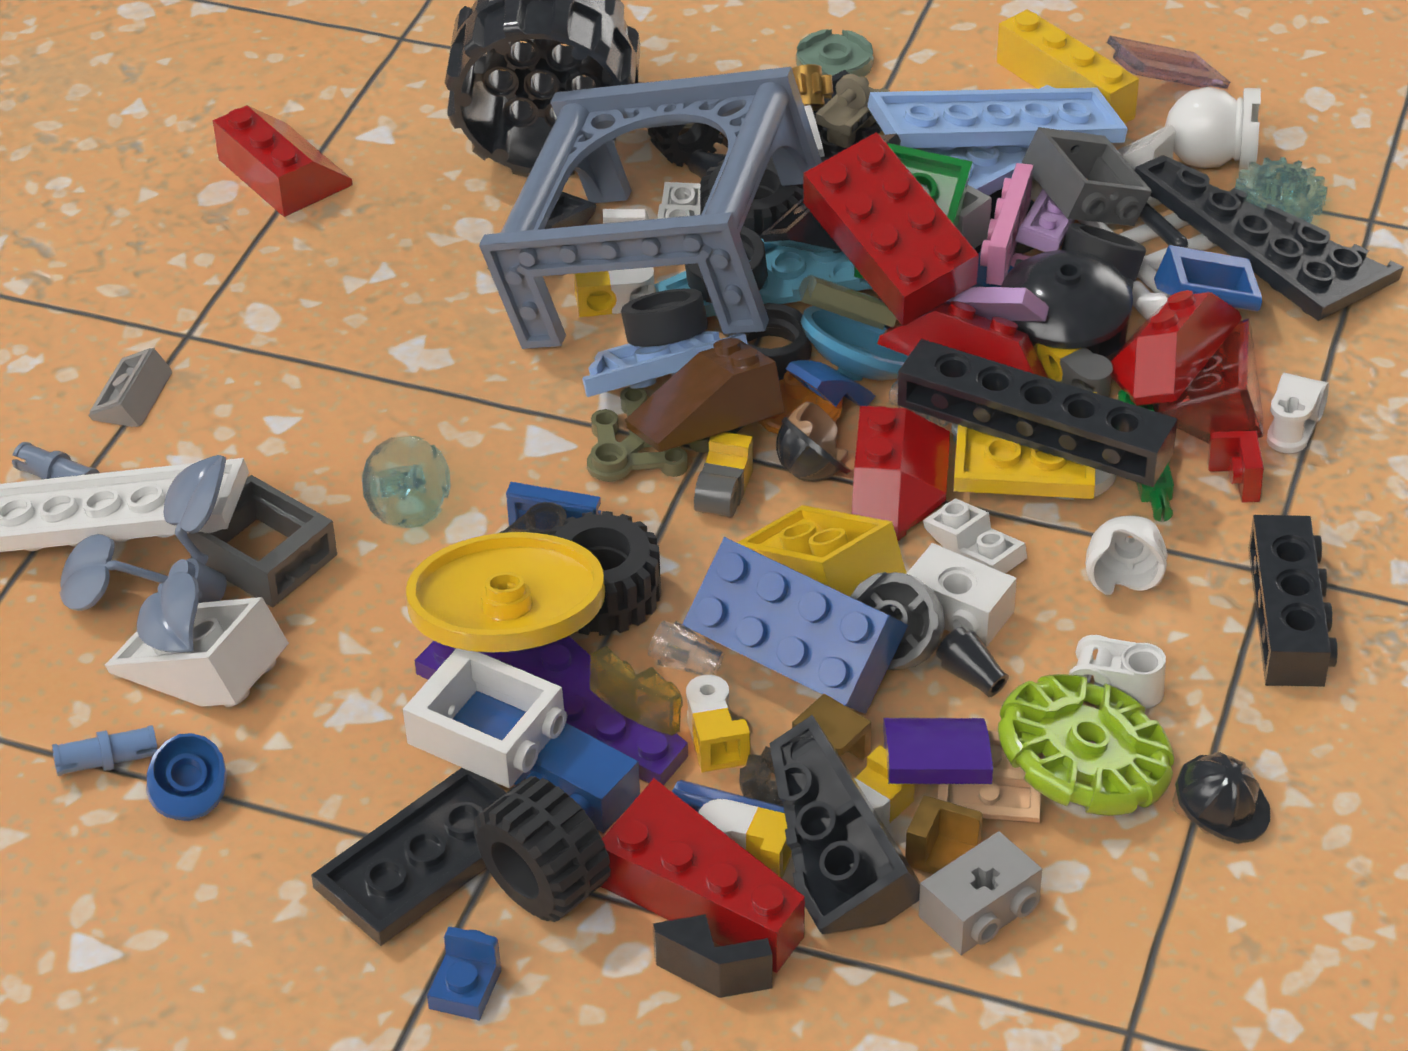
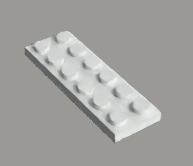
M244 458L226 460L223 479L214 510L207 523L199 532L213 533L228 528L249 474ZM194 463L0 484V552L17 550L37 551L46 547L66 545L76 547L85 538L96 534L105 535L115 542H125L134 538L154 536L161 538L171 537L175 535L177 525H171L164 519L163 510L166 494L175 477L186 467Z

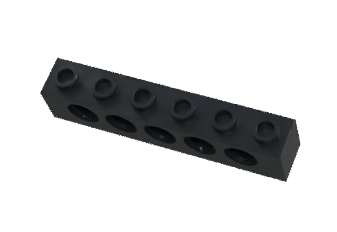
M920 339L898 371V406L1150 487L1155 486L1174 453L1177 418L931 341Z

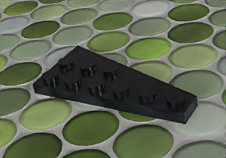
M1165 155L1135 167V172L1152 190L1150 195L1152 198L1157 199L1173 211L1178 218L1190 224L1206 236L1210 242L1218 245L1231 256L1249 259L1256 275L1317 321L1398 281L1401 277L1404 266L1391 260L1387 266L1367 257L1369 250L1357 244H1354L1351 248L1337 244L1330 240L1329 231L1273 205L1268 204L1264 210L1246 201L1247 193L1233 188L1230 192L1221 190L1209 184L1210 179L1208 175Z

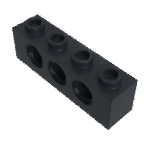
M1253 515L1248 551L1265 685L1325 687L1328 667H1335L1337 664L1338 647L1336 637L1328 636V632L1331 631L1332 606L1329 602H1323V597L1326 596L1327 572L1325 568H1318L1322 558L1321 536L1313 535L1311 516Z

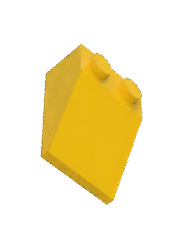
M801 505L737 542L847 596H851L860 583L874 574L883 572L907 573L892 521Z

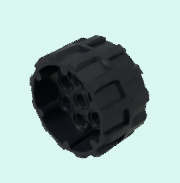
M476 0L471 8L464 6L455 19L445 85L447 90H450L447 109L448 118L455 129L461 128L466 137L471 141L472 152L484 161L490 158L499 164L511 168L512 173L515 175L528 177L557 119L551 104L555 92L637 84L639 82L640 37L635 28L626 24L624 4L621 0Z

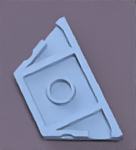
M703 331L692 338L661 346L640 347L628 343L600 351L594 358L595 362L591 363L588 368L590 375L582 378L586 396H594L629 385L630 388L634 389L644 388L655 384L657 377L668 374L673 376L699 352L714 348L713 344L722 340L719 337V332ZM736 333L726 337L737 338L747 344L744 333Z

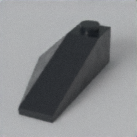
M811 715L769 743L778 795L783 801L787 824L785 835L787 845L791 848L795 873H792L795 889L805 896V907L818 930L822 934H829L885 924L918 902L921 882L814 716Z

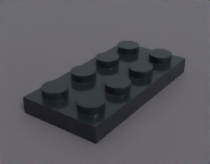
M460 768L311 874L313 888L382 946L487 868L476 844L477 841L473 830L475 827L474 820L482 811L506 794V792L493 781Z

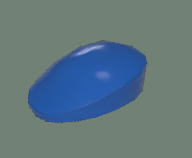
M188 733L178 734L170 738L153 754L147 770L146 793L149 802L158 813L175 820L191 821L206 816L217 807L225 794L228 774L224 757L216 744L205 736Z

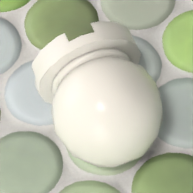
M1204 87L1186 93L1170 109L1165 127L1172 124L1176 130L1174 153L1184 163L1202 169L1221 167L1234 158L1235 161L1239 160V170L1256 171L1260 124L1258 122V111L1261 104V88H1244L1243 98L1239 97L1237 100L1225 90L1213 87Z

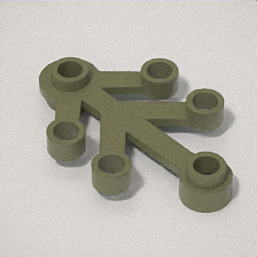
M630 387L622 390L620 394L621 410L627 414V417L647 400L646 391L643 388L634 389ZM603 409L596 411L592 415V433L598 438V443L593 446L587 458V470L594 478L613 482L626 477L631 470L660 468L662 473L671 477L681 476L687 471V452L684 449L675 447L663 452L638 453L641 449L652 446L630 430L629 436L622 442L616 441L615 435H617L619 427L618 415L614 411ZM710 437L688 444L696 452H709Z

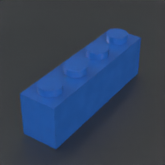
M476 691L452 719L502 741L526 711ZM565 723L560 735L555 739L551 738L539 752L532 769L526 773L523 772L514 783V785H517L530 776L550 781L575 800L589 816L596 829L604 833L640 795L639 761Z

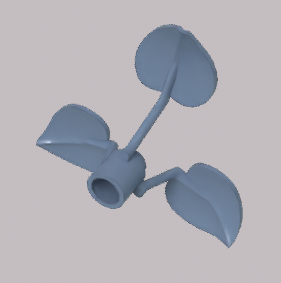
M216 455L186 467L175 477L167 491L163 510L164 519L171 525H177L175 536L191 554L192 558L180 559L175 562L170 569L169 575L166 576L120 561H111L115 548L113 539L101 534L91 535L82 540L72 550L65 562L60 582L61 590L59 592L64 605L74 611H84L94 606L107 589L110 579L109 571L111 570L122 571L160 583L157 588L158 592L150 595L143 602L138 614L137 632L140 639L145 644L164 652L185 653L194 651L193 627L198 603L220 601L225 593L227 581L224 574L206 565L208 555L197 549L187 536V532L191 534L199 532L209 520L218 498L226 457Z

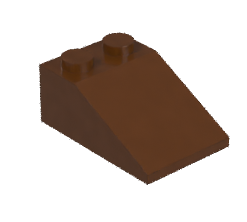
M737 338L719 340L713 344L714 348L701 351L630 414L625 419L626 428L658 452H663L785 413L776 362Z

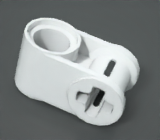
M1289 373L1282 374L1277 391L1271 400L1270 411L1274 419L1268 429L1267 443L1272 449L1290 454L1302 451L1307 446L1315 425L1322 418L1329 392L1328 382Z
M1088 635L1078 642L1075 651L1078 662L1070 670L1069 675L1087 677L1088 683H1090L1091 677L1094 676V685L1103 687L1105 683L1137 700L1145 709L1154 707L1161 702L1164 697L1166 656L1162 649L1150 643L1122 641L1101 635ZM1094 649H1098L1096 660L1093 659Z

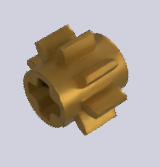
M806 64L792 68L803 105H811L812 111L820 110L825 105L824 99L832 98V75H822V67L816 64Z

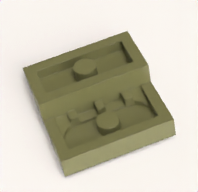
M813 275L805 277L800 284L801 302L883 330L885 325L894 327L897 318L881 299Z

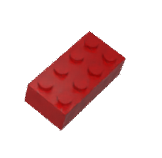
M877 132L803 173L804 204L902 326L977 284L979 254Z

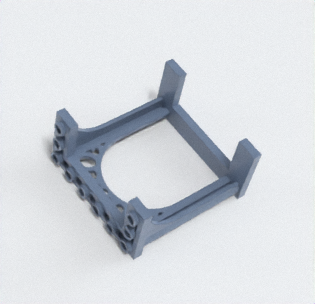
M792 67L555 92L551 104L557 119L501 232L484 234L479 244L521 348L562 346L566 337L543 276L695 263L699 265L723 334L765 331L769 318L746 255L740 231L771 156L782 186L803 184V173L822 163ZM703 123L718 129L728 139L726 157L701 215L544 229L573 170L579 175L588 201L604 203L628 199L632 190L613 142L614 138L622 134L642 128Z

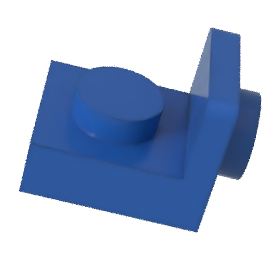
M448 927L444 935L446 955L427 994L428 1007L432 1010L480 1021L501 973L498 939L478 930Z

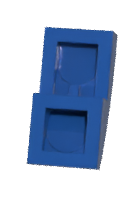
M808 360L792 361L786 368L804 387L835 407L843 396L858 406H869L875 397L871 391L821 362Z

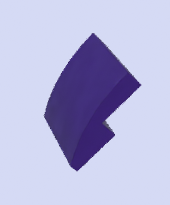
M883 718L888 784H992V753L984 718Z

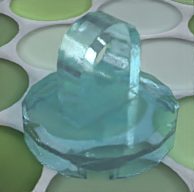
M417 436L390 437L377 445L366 460L362 474L363 496L370 511L385 524L397 528L424 526L438 516L443 509L440 507L443 504L444 498H448L451 488L449 466L442 452L435 445H430L427 441L422 440L423 438Z

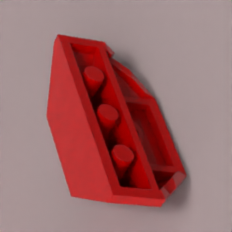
M1186 290L1171 295L1167 302L1135 331L1110 361L1113 367L1112 378L1122 390L1129 394L1130 399L1136 406L1177 401L1242 320L1240 311L1212 292L1193 294L1192 291Z
M951 301L950 304L943 303L904 326L899 323L894 327H890L879 336L877 342L878 345L909 356L920 339H924L1048 378L1028 334L1018 331L1016 323L1002 317H992V320L976 315L974 307L959 301Z
M860 406L851 514L892 521L897 540L902 539L907 534L908 529L920 523L946 501L950 431L906 408Z

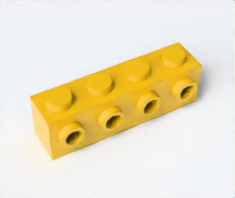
M1028 9L999 23L996 63L1037 89L1046 85L1054 88H1098L1124 124L1135 119L1139 87L1138 77Z

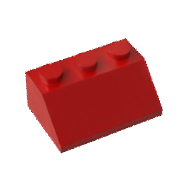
M246 105L212 120L219 161L283 217L353 185L351 177L287 123Z

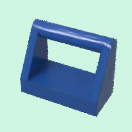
M1169 245L1154 277L1156 288L1169 295L1186 290L1192 291L1193 294L1212 292L1234 308L1258 312L1262 305V295L1250 260L1247 258Z

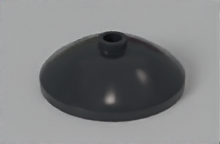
M1055 250L1034 255L1012 268L1004 278L1001 286L1006 288H1027L1047 304L1049 309L1046 321L1012 322L1018 325V331L1028 334L1031 341L1054 348L1077 349L1105 342L1125 327L1132 312L1133 294L1125 276L1105 260L1080 251Z

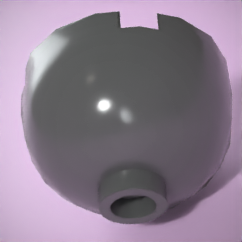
M898 572L877 573L860 583L850 596L908 624L888 670L894 671L916 667L930 658L941 643L945 627L943 607L935 592L917 577Z

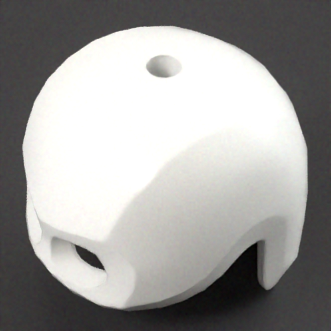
M1139 516L1115 517L1102 524L1092 535L1086 552V572L1092 585L1105 595H1111L1116 584L1124 585L1137 591L1158 586L1165 574L1168 556L1158 527L1151 520Z

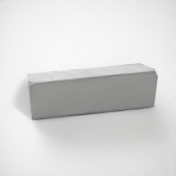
M149 348L122 358L88 416L93 421L130 427L142 425L172 374L171 368L155 348Z

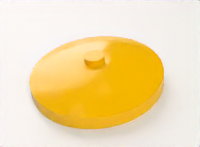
M529 532L489 534L449 545L423 560L411 573L406 585L408 614L413 625L422 634L443 645L476 652L519 651L558 641L588 624L601 609L605 598L603 569L598 559L589 550L564 538Z

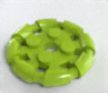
M1053 674L1042 676L1038 679L1037 683L1027 681L1018 686L1006 698L1000 709L1001 720L998 723V736L1008 761L1012 767H1021L1026 773L1024 779L1029 785L1061 805L1068 806L1069 802L1085 806L1086 813L1096 815L1130 814L1137 809V805L1146 808L1155 803L1165 793L1173 777L1171 768L1174 764L1173 750L1160 723L1157 720H1150L1145 715V707L1137 700L1105 683L1101 687L1088 683L1087 677L1077 675ZM1083 702H1089L1090 704L1095 705L1096 708L1082 704ZM1043 753L1046 758L1040 759L1037 754Z

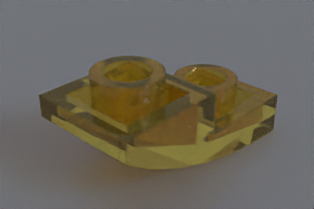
M607 646L590 654V690L602 701L627 718L653 730L669 735L680 732L683 699L675 684L670 681L667 682L653 667L635 674L632 666L627 661H621Z

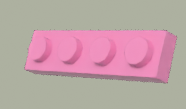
M1016 163L1012 178L1004 179L1002 196L997 199L995 217L990 220L987 240H983L981 248L980 266H987L986 284L1002 285L1008 273L1017 245L1015 239L1031 202L1033 165Z

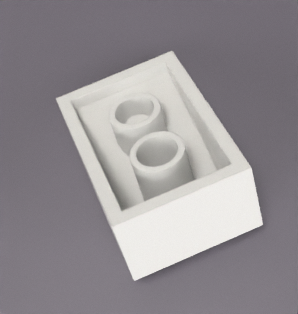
M262 597L198 603L194 621V651L171 653L157 650L145 644L136 631L105 664V667L113 675L201 707L218 705L232 707L248 697L250 694L249 689L262 674L274 667L276 664L275 659L289 642Z

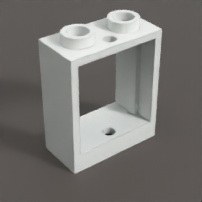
M457 648L403 708L408 744L507 788H510L523 772L526 773L532 769L539 752L551 738L555 739L560 735L567 718L566 711H564L561 686L480 652ZM476 691L526 711L502 741L452 719Z

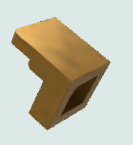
M822 694L792 722L793 728L813 715L839 756L848 751L863 760L870 754L871 721L826 694Z
M924 795L906 831L905 858L911 868L934 874L980 844L983 814L974 809Z

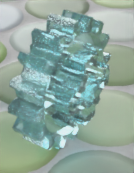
M1281 157L1279 161H1271L1269 158H1264L1263 165L1261 166L1255 162H1250L1248 170L1241 169L1239 171V178L1236 179L1235 184L1236 189L1248 194L1247 202L1264 210L1268 204L1273 205L1309 223L1312 222L1313 214H1322L1327 195V187L1324 186V176H1315L1316 169L1314 167L1301 168L1302 161L1299 160L1293 165L1287 164L1285 157Z

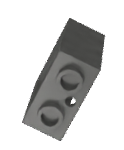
M1038 127L1022 160L1023 164L1033 165L1032 176L1067 219L1135 226L1152 193V190L1110 141L1102 135Z
M253 475L246 479L227 529L213 533H187V536L197 549L208 555L207 566L225 575L228 582L255 598L262 597L265 603L272 608L337 555L334 526L331 519ZM255 520H259L288 537L260 561L254 560L227 544Z

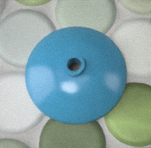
M815 306L804 310L801 325L805 335L826 360L838 367L839 372L854 381H862L863 377L880 381L898 379V371L909 356L877 344L879 336L888 330L889 326L885 325L883 330Z

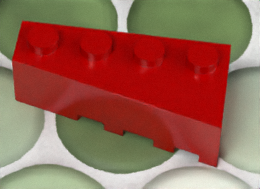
M655 778L651 780L602 838L609 855V867L611 869L610 877L601 886L602 888L669 921L706 914L712 940L720 946L768 938L772 952V971L775 973L780 970L803 940L805 932V896Z

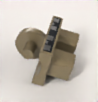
M854 74L844 75L837 82V94L816 113V124L827 128L828 142L843 148H848L855 142L856 131L859 128L870 127L876 122L867 107L870 92H890V90L885 88L873 89L869 87L867 78L863 76L858 77Z

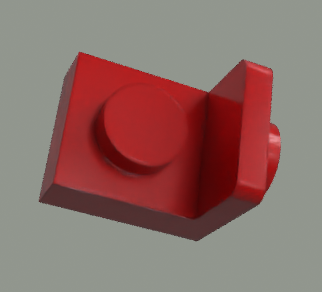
M1257 431L1211 433L1207 461L1208 470L1210 472L1229 471L1230 483L1238 484L1241 503L1260 502L1264 466Z

